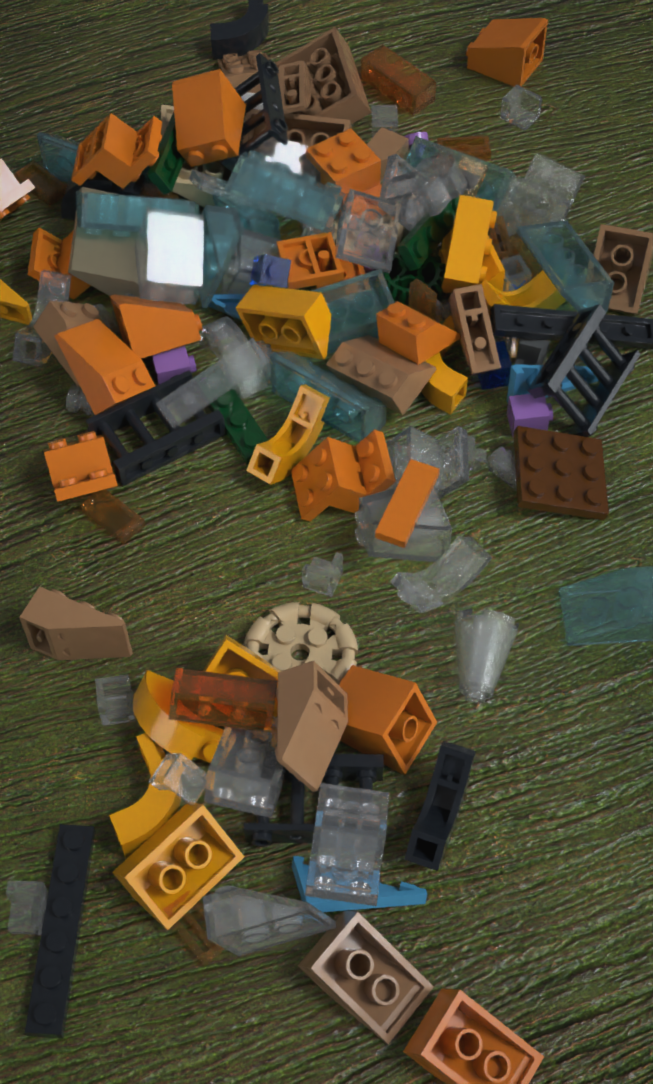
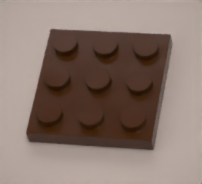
M517 426L513 436L518 507L605 520L609 515L602 439Z

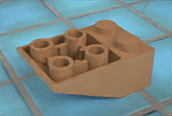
M252 50L247 52L245 56H238L235 53L223 55V59H217L219 69H221L235 88L258 72L256 55L261 53L267 60L270 59L261 50ZM260 84L251 89L249 92L257 93L258 91H260Z
M39 586L19 617L30 648L56 660L131 657L133 654L126 624L121 617L114 613L105 614L85 601L76 602L71 600L64 593L56 589L50 591Z
M313 660L278 672V687L276 688L278 716L275 719L277 746L275 747V755L280 765L284 766L312 792H315L319 789L348 723L347 693Z

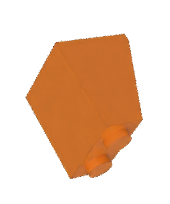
M493 19L486 28L481 29L477 39L468 45L466 50V56L468 57L467 68L520 89L543 60L548 19Z
M221 69L173 81L172 91L177 151L190 167L238 156L246 104Z
M117 294L109 296L123 342L141 359L201 340L199 331H202L203 327L199 315H194L193 310L187 308L182 303Z
M352 665L339 683V686L347 693L348 723L340 741L363 754L384 755V765L405 775L436 726L437 720L416 682Z

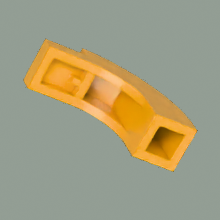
M545 269L527 284L513 291H500L487 280L481 283L490 318V309L494 304L556 310L570 298L556 278Z
M449 316L443 325L456 331L453 318ZM453 344L425 361L435 366L437 370L421 390L429 402L450 415L465 398L468 377L452 370L442 360V357Z
M306 384L300 385L285 423L273 438L256 444L246 471L270 485L288 477L291 474V469L307 456L316 442L324 425L321 419L330 397Z
M147 670L133 695V712L142 729L159 746L184 761L191 763L192 759L196 757L222 767L236 743V734L203 722L191 715L182 707L177 699V682Z
M146 732L136 736L142 757L151 775L149 787L138 802L109 815L125 857H129L174 816L178 812L181 802V780L175 756L172 754L166 757L163 748L156 742H153Z

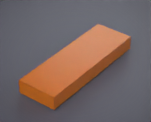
M410 459L378 524L375 538L402 548L406 547L439 477V468Z

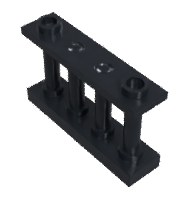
M261 53L256 55L258 72L234 88L242 97L260 84L261 90L244 101L246 104L245 114L263 102V109L243 123L238 156L221 160V164L238 177L247 172L246 155L272 137L283 146L289 144L287 137L288 127L284 118L278 79L279 70L272 60H267ZM263 122H266V129L243 144V136Z
M600 304L578 312L527 390L534 399L546 395L553 396L575 422L568 433L572 435L589 437L597 430V424L626 377L634 370V364L640 356L638 350L622 355L600 329V322L607 312ZM591 337L613 362L608 371L604 369L587 348V342ZM578 356L600 381L595 392L574 368V362ZM565 376L588 402L582 412L561 388V383Z
M190 370L180 375H175L170 380L86 420L88 432L94 431L96 436L102 435L118 459L114 460L113 463L117 479L122 487L226 435L224 417L220 411L216 410L206 414L191 394L195 391L193 376ZM179 399L183 401L196 419L183 427H180L166 407ZM154 411L170 432L157 440H154L140 420V418ZM130 424L144 445L131 453H128L114 432Z
M248 753L249 779H255L258 783L256 823H244L245 842L259 847L270 846L272 843L355 844L359 848H373L376 845H383V825H373V783L383 781L384 755L334 754L322 780L325 782L324 824H304L305 785L284 766L279 764L275 753ZM275 779H284L291 782L290 824L269 823L271 782ZM342 780H352L359 783V825L338 824L339 783Z

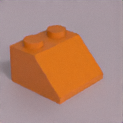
M398 301L376 314L379 343L417 365L461 339L460 333Z

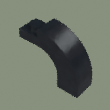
M248 0V11L240 19L227 23L210 24L213 60L223 59V55L235 53L238 56L245 55L247 52L256 49L265 40L269 32L268 4H263V0Z
M97 172L93 179L90 180L88 178L81 186L73 182L71 176L62 199L61 216L62 218L75 220L79 189L82 187L140 199L145 185V175L141 174L137 181H131L124 189L99 172Z
M443 740L430 787L421 813L412 829L404 860L436 871L439 870L462 807L476 751Z

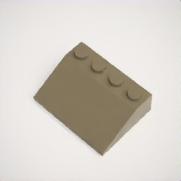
M86 187L80 188L68 273L109 296L117 294L153 299L157 295L165 212L143 199Z

